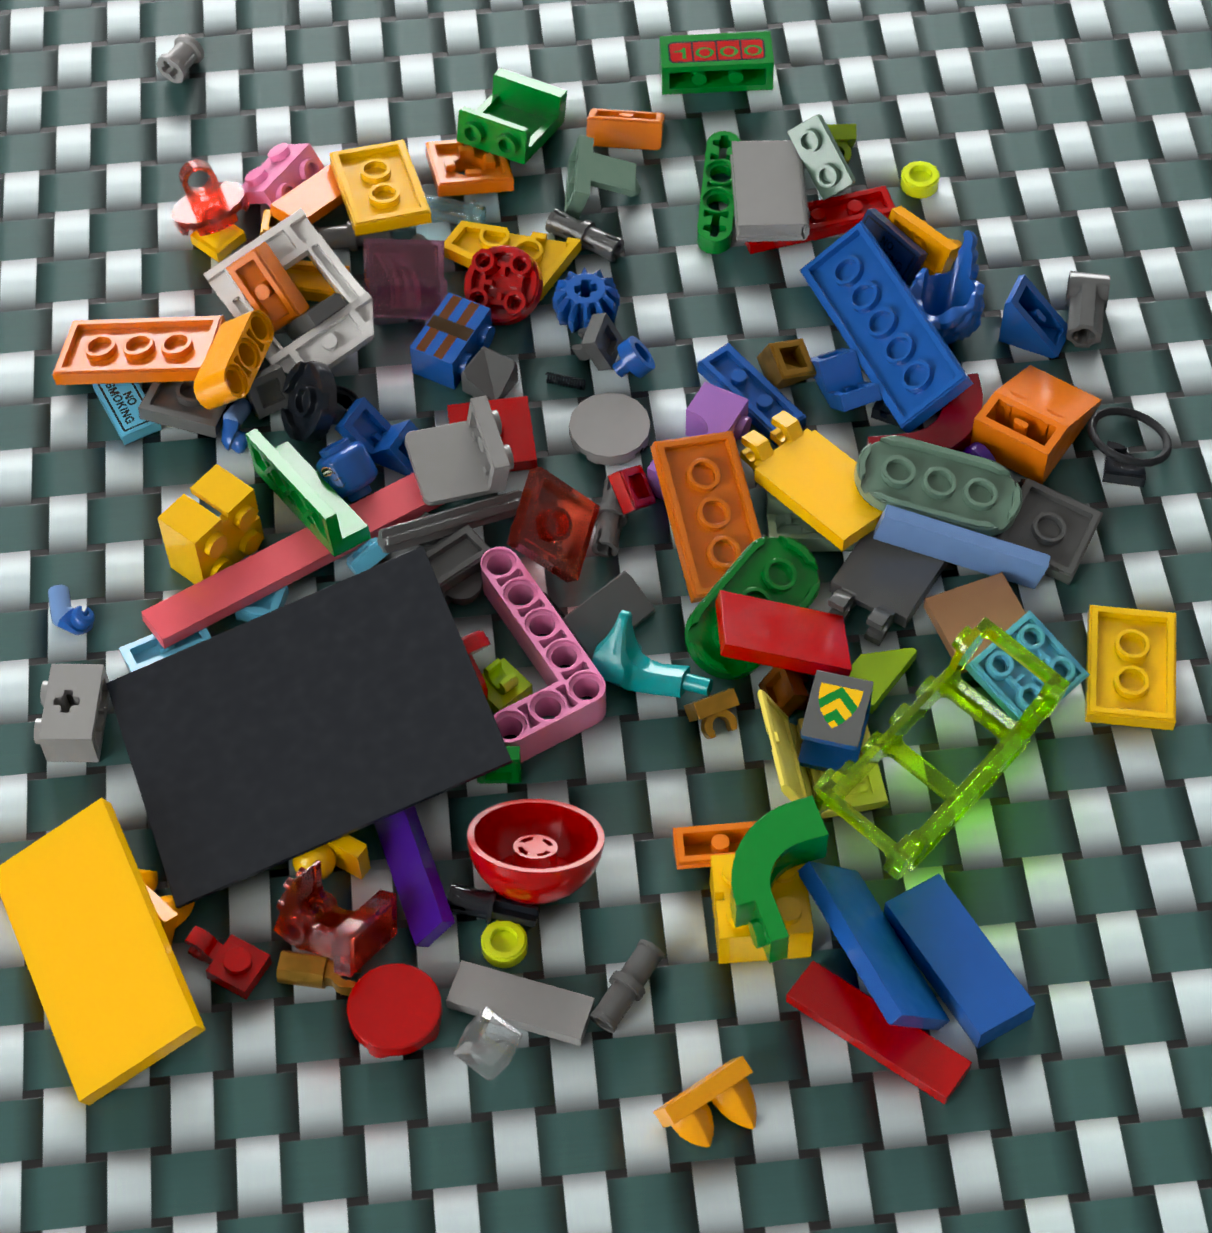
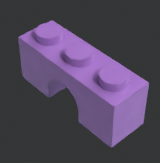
M704 382L686 409L685 435L690 437L733 431L735 441H741V438L749 432L752 419L748 417L749 399ZM652 460L647 468V480L653 495L664 500L654 460Z

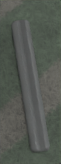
M514 490L386 527L378 531L377 543L384 553H392L452 535L466 525L473 529L524 514L527 511L528 499L521 490Z

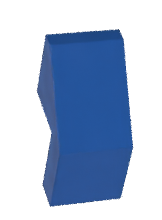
M840 348L811 358L817 373L814 379L831 409L845 412L882 400L878 384L863 380L856 350Z
M365 397L355 400L334 429L343 438L349 437L351 442H362L373 462L405 476L413 473L414 471L404 442L408 432L419 429L411 420L391 425Z

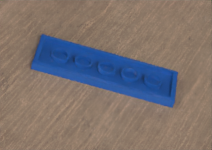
M862 221L800 269V272L849 348L856 350L858 361L870 381L878 384L881 398L905 433H911L973 385V382L869 228Z

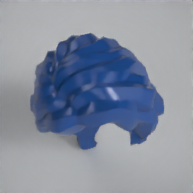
M965 230L963 234L964 242L958 251V256L954 262V269L947 273L929 275L928 268H922L915 276L916 280L913 281L912 286L909 288L947 345L970 337L981 325L980 318L985 307L983 300L985 285L976 280L979 272V266L976 263L979 256L976 249L978 237L969 230Z

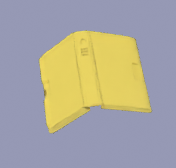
M762 689L758 690L757 695L766 731L769 734L772 746V756L780 788L790 801L812 795L822 819L873 810L889 803L868 725L853 777L802 767L798 758L803 742L800 732L804 718L798 719V725L796 726L790 723L788 716Z

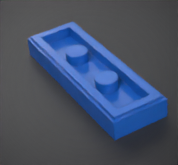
M729 343L697 362V371L710 384L749 399L748 417L752 419V424L774 445L776 443L770 439V432L777 427L771 424V419L784 410L798 419L801 428L806 426V416Z

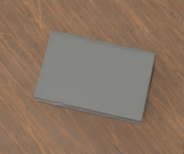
M792 140L732 141L730 162L736 241L806 240L810 233V210L807 204L805 165Z

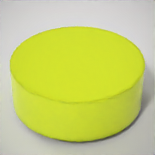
M924 161L911 162L902 170L901 189L913 198L930 197L938 190L940 174L938 169L931 163Z
M507 920L492 922L485 928L481 936L482 954L486 961L495 967L510 968L516 966L525 958L528 950L527 934L520 924Z

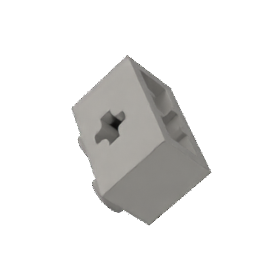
M51 664L49 680L43 681L41 685L40 698L41 704L44 707L42 718H36L34 724L35 744L41 745L47 762L99 763L110 699L106 685L109 679L103 664Z

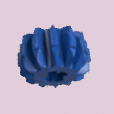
M584 267L581 274L577 275L569 271L566 280L557 281L556 292H554V297H552L553 309H555L559 324L568 325L571 333L583 327H588L592 314L607 313L611 321L615 323L618 306H620V294H618V289H615L613 278H604L601 270L590 274Z

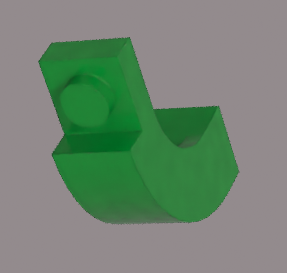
M812 795L785 803L762 816L747 831L734 857L730 893L733 922L735 928L748 924L754 946L756 948L763 947L769 963L786 959L789 944L788 932L771 891L775 881L794 866L826 857L829 834Z

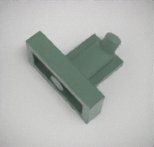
M580 134L568 159L564 213L576 219H579L587 203L591 186L630 197L637 196L641 192V186L636 178V163L594 153V138Z

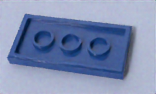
M811 861L799 869V877L887 1023L895 1026L939 1031L950 1022V1019L859 872Z

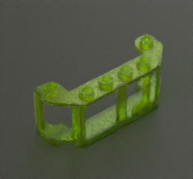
M986 617L974 629L966 626L958 634L951 645L956 652L949 666L938 678L930 675L921 684L915 693V696L918 698L911 706L904 702L894 712L888 722L891 727L884 734L876 731L867 740L861 749L864 755L856 763L850 759L837 772L829 768L813 788L818 793L815 803L820 814L832 809L882 850L887 857L883 869L896 880L902 878L907 869L910 872L916 869L1017 759L1030 743V737L1038 726L1059 705L1070 685L1069 681ZM984 638L991 640L1045 684L1034 701L1023 712L1019 721L1010 718L961 678V670L979 648ZM940 698L950 699L1001 740L959 786L907 746L902 738ZM884 757L894 759L944 800V803L919 830L915 828L910 835L906 833L898 843L844 799Z

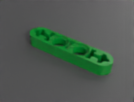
M728 131L713 133L708 138L706 145L697 226V243L702 251L709 254H721L727 251L732 243L735 215L730 156L732 155V141H740L737 135ZM722 148L727 149L726 159H719V152ZM722 173L728 175L730 179L725 182H716L711 177ZM719 201L725 203L728 207L716 211L710 209L708 205ZM712 225H719L718 237L711 236Z

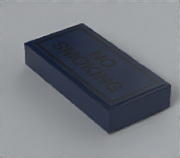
M867 209L861 221L869 228L906 285L910 286L927 258L928 253L877 209Z

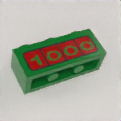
M771 32L659 36V66L662 95L773 90L774 57Z

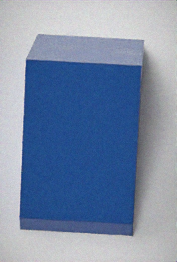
M1025 274L1020 275L1004 305L999 341L1051 359L1059 356L1066 341L1067 323Z

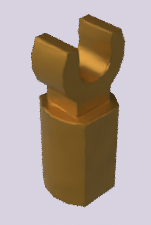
M282 950L277 966V981L283 984L319 989L331 986L341 995L349 996L356 982L344 980L341 977L347 972L361 973L362 964L361 960L355 956H344L333 961L330 960L329 956Z

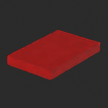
M719 591L715 604L721 656L815 675L816 670L850 676L852 667L843 616L733 592Z

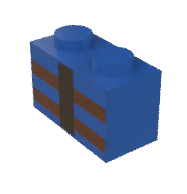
M448 292L410 346L412 372L455 390L462 380L461 374L465 367L483 346L488 348L493 341L495 327L492 326L491 308Z

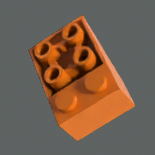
M1029 365L998 388L976 415L970 445L974 442L985 445L997 463L1026 478L1043 484L1100 406L1102 400Z

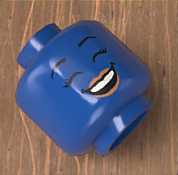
M345 437L326 446L319 452L321 458L316 464V470L322 479L341 498L347 496L349 501L353 502L372 491L369 484L377 477L378 470L362 442H351L349 437Z

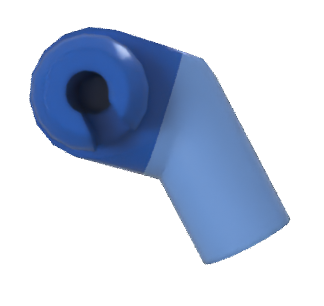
M244 398L234 401L223 415L221 442L228 451L233 449L238 454L244 453L248 447L246 432L240 431V428L252 411L250 402Z
M55 585L48 590L51 620L55 626L74 635H83L93 628V622L95 621L94 612L89 607L85 611H82V606L73 608L71 606L70 591L67 586Z

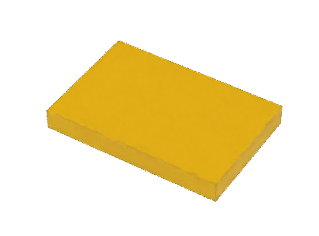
M404 140L329 153L330 164L355 236L432 223L431 210Z
M1098 605L1089 606L1086 671L1090 675L1086 678L1085 722L1174 730L1176 724V613Z

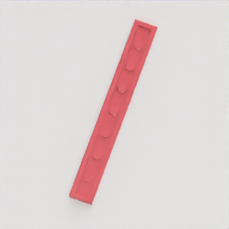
M413 472L349 506L368 525L372 539L374 537L378 538V531L380 529L414 520L425 512L428 513L443 504L429 506L423 502ZM306 527L141 611L143 622L162 647L166 649L355 551L363 543L334 557Z

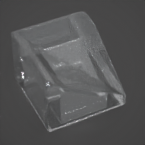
M486 1006L466 1026L453 1054L486 1080L491 1081L511 1063L523 1034Z

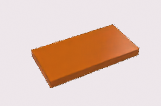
M218 315L73 321L52 376L56 385L195 381L220 326L225 322V318Z
M733 431L655 441L650 447L691 603L701 602L743 551L753 541L762 537Z

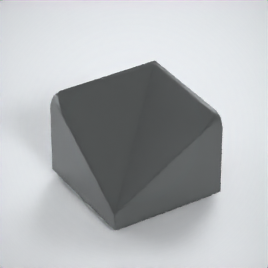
M483 346L462 371L463 392L473 397L487 395L488 400L505 398L518 382L517 363Z

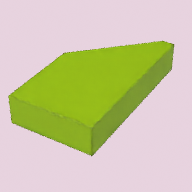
M911 647L860 654L851 665L852 671L849 677L874 682L870 708L871 714L916 660V649Z

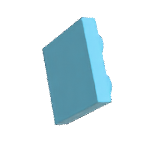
M1030 610L965 667L970 675L1024 733L1090 675Z

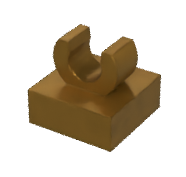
M734 688L684 705L689 722L702 719L701 731L707 739L716 737L713 721L717 717L724 720L728 731L737 729L736 717L727 710L740 705Z

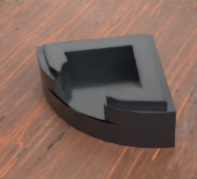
M1107 441V446L1113 450L1133 457L1127 452V448L1124 445ZM1105 455L1102 482L1144 487L1146 480L1144 467L1126 465Z

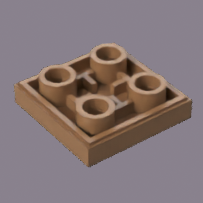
M1003 572L924 598L923 605L960 674L967 672L965 667L1026 614Z

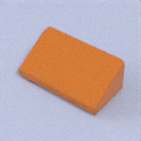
M592 108L587 118L586 136L594 138L595 147L660 150L665 114L659 112Z
M263 242L226 267V270L254 310H262L268 315L274 332L310 308L266 242Z
M757 821L673 828V851L677 870L710 867L712 855L736 854L741 840Z

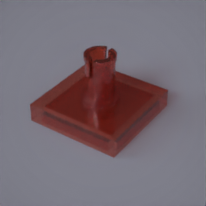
M532 468L529 470L518 509L511 525L507 545L565 582L578 581L600 506L544 468Z

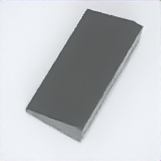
M623 571L567 614L563 621L592 661L597 645L608 635L622 610L632 613L633 629H635L655 613V608L634 579L626 571Z

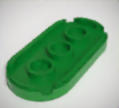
M765 536L753 541L697 605L687 620L685 626L686 647L693 661L703 671L717 678L733 680L750 675L761 665L721 656L715 604L719 591L723 590L809 608L820 590V580L818 581L817 573L819 568L810 550L801 542L791 537L779 536L777 538Z

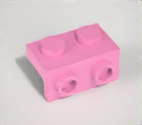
M281 143L269 151V158L260 167L253 169L245 176V182L235 193L243 204H267L270 208L273 202L325 167L310 143Z

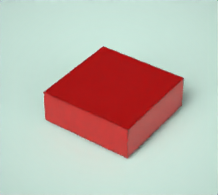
M641 465L619 470L608 476L623 515L644 509L656 503Z

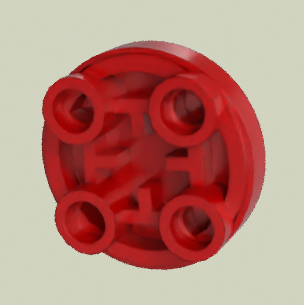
M500 245L477 251L472 257V263L467 270L464 280L466 299L491 308L492 324L511 325L528 317L538 305L543 291V277L538 264L522 249L509 245Z
M386 964L368 971L355 983L349 994L347 1016L351 1031L358 1042L367 1048L369 1054L375 1058L382 1059L388 1056H402L419 1050L427 1043L434 1041L440 1032L442 1002L437 985L424 971L407 964Z

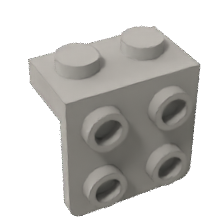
M487 395L470 398L467 421L411 431L406 434L405 447L423 502L426 505L434 506L506 490L509 470L514 468V458L510 446L503 445L500 436L502 434L500 415L497 410H491Z

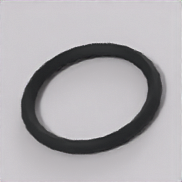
M1108 407L1094 413L1088 421L1087 431L1093 444L1103 454L1117 462L1136 467H1152L1164 462L1171 453L1172 442L1165 428L1158 421L1140 411L1124 407ZM1109 415L1126 416L1145 423L1160 435L1163 441V450L1156 457L1149 459L1123 455L1107 446L1099 438L1096 424L1100 419Z

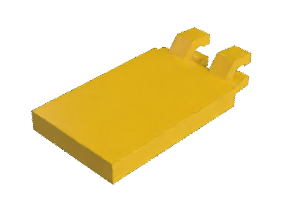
M783 410L771 419V424L777 428L770 432V439L779 446L778 448L773 450L769 440L754 429L741 438V443L747 448L740 451V458L755 470L754 481L838 549L844 551L875 529L883 512L867 503L857 490L854 480V470L857 462L816 430L811 431L807 428L803 431L798 419Z

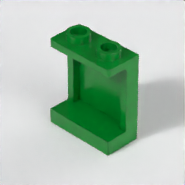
M499 68L493 75L492 94L476 110L466 106L459 110L457 142L525 165L564 123L567 90Z

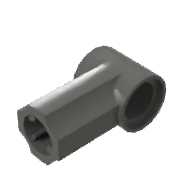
M1070 271L1065 300V306L1069 307L1066 339L1074 343L1075 347L1089 348L1091 345L1101 341L1103 316L1109 296L1110 275Z

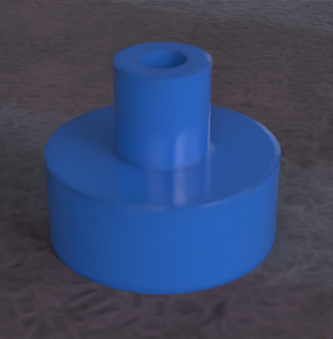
M630 336L617 346L621 359L613 364V369L620 377L631 372L636 377L642 378L655 368V362L650 352L636 337Z

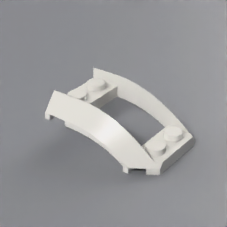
M302 208L203 274L234 318L253 311V308L245 299V296L226 270V267L255 247L266 242L285 270L308 256L336 294L339 293L347 304L344 308L283 348L273 336L265 358L271 365L279 364L286 373H289L294 365L300 361H318L327 364L331 369L374 338L372 297L346 269L321 234L311 224Z

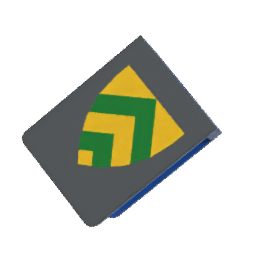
M816 670L800 732V737L803 739L798 758L800 766L849 777L855 775L870 715L873 681Z

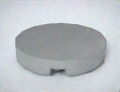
M611 392L592 395L580 402L572 412L569 423V435L573 448L578 453L580 451L586 455V459L595 464L610 466L627 463L634 459L635 454L642 448L644 450L648 445L651 432V423L647 410L637 400L625 394Z

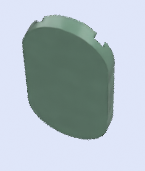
M890 435L880 438V441L874 442L872 445L871 443L868 444L861 451L854 470V480L860 495L867 503L882 512L886 505H891L991 537L1009 529L1015 522L1022 506V490L1018 482L1015 484L1014 480L1010 477L1011 473L1003 465L986 458L905 436Z

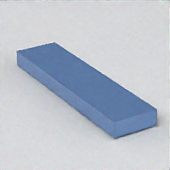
M886 505L875 527L873 536L875 540L990 576L1003 572L1007 581L1035 589L1048 569L1050 555L891 505Z

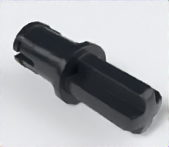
M453 882L448 896L451 912L485 919L486 924H491L493 919L507 920L532 928L536 926L540 914L539 904L517 902L498 895L499 893L494 889L493 891L481 890Z

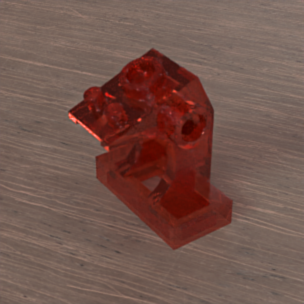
M318 860L307 869L301 867L296 873L297 878L292 879L289 877L283 885L287 890L278 901L276 909L280 911L273 930L282 936L287 943L295 946L297 949L333 958L334 973L347 977L353 976L397 935L396 893L380 889L358 910L352 911L340 908L334 896L323 889L321 861Z

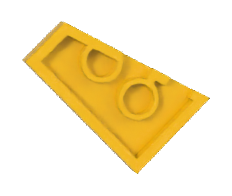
M463 220L441 244V255L467 268L472 263L473 255L481 249H489L500 245H509L522 249L535 260L541 270L543 291L540 301L582 250L581 239L567 237L566 242L547 239V234L532 232L531 236L510 233L507 227Z

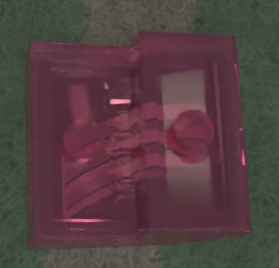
M364 239L365 291L372 297L373 318H431L447 295V279H444V240Z

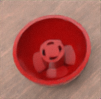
M519 799L496 804L476 815L470 822L467 830L470 857L482 879L504 897L526 904H545L558 901L581 888L596 870L602 856L605 841L604 830L592 815L573 805L546 799Z

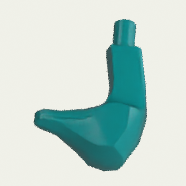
M622 610L619 613L614 626L608 635L597 645L593 654L592 662L604 680L629 691L681 698L685 691L709 696L712 691L713 679L691 674L690 666L661 664L645 656L642 653V647L635 638L632 613L630 611Z

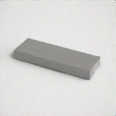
M461 960L447 996L446 1005L449 1009L581 1046L590 1021L589 1016L595 1007V998Z

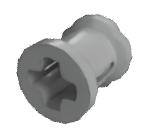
M180 34L174 40V47L168 53L161 54L156 65L161 74L171 82L182 83L187 75V70L193 64L199 63L204 58L205 53L195 38L187 34Z

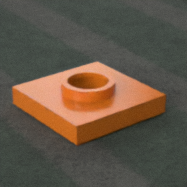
M457 140L425 143V154L438 197L514 191V178L506 158L457 142ZM465 171V175L459 173Z

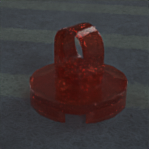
M200 159L190 160L180 169L179 178L185 196L172 209V218L177 230L182 235L188 236L189 230H197L200 236L222 231L239 220L237 212L241 209L247 212L249 209V200L244 188L235 182H218L212 167L206 161ZM200 170L208 173V181L202 187L195 188L188 184V178L193 172Z

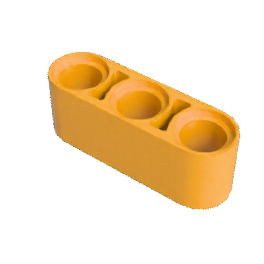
M259 309L225 321L220 326L194 381L195 396L204 408L209 410L244 398L248 394L274 336L272 322L265 312Z

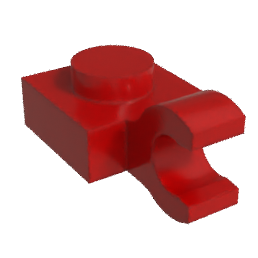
M195 926L185 939V943L190 945V948L187 950L188 954L209 964L206 969L207 979L247 1000L272 963L270 954L232 934L223 945L212 934Z

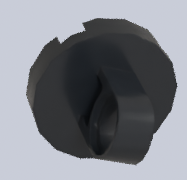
M300 361L289 371L283 385L282 393L289 394L288 409L281 408L284 429L293 440L305 443L321 441L329 432L331 425H337L354 401L359 398L352 390L336 385L334 375L327 364L318 361Z

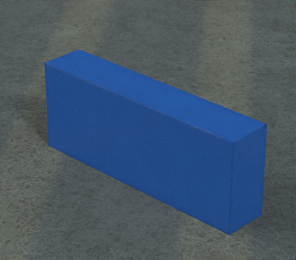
M940 873L885 902L884 914L909 955L977 1049L1032 1018L1036 1003Z

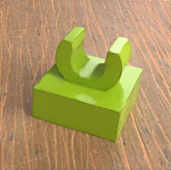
M827 124L848 164L852 154L851 148L854 147L857 139L856 124Z
M497 658L483 669L484 673L482 676L488 688L487 701L494 714L533 694L532 684L505 658L501 660Z

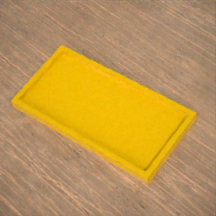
M103 798L98 799L0 865V896L79 1102L90 1106L206 1030L110 802Z

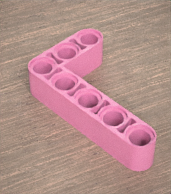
M494 547L486 551L481 557L482 589L487 599L547 684V687L493 715L502 738L508 735L517 736L513 739L503 738L506 746H520L522 763L602 721L606 715L607 708L606 683L603 676L516 553L506 547ZM547 634V636H537V635ZM569 665L570 667L560 668L558 666ZM585 696L593 697L589 700L580 699ZM544 716H554L555 718H553V719H543L542 717H544Z

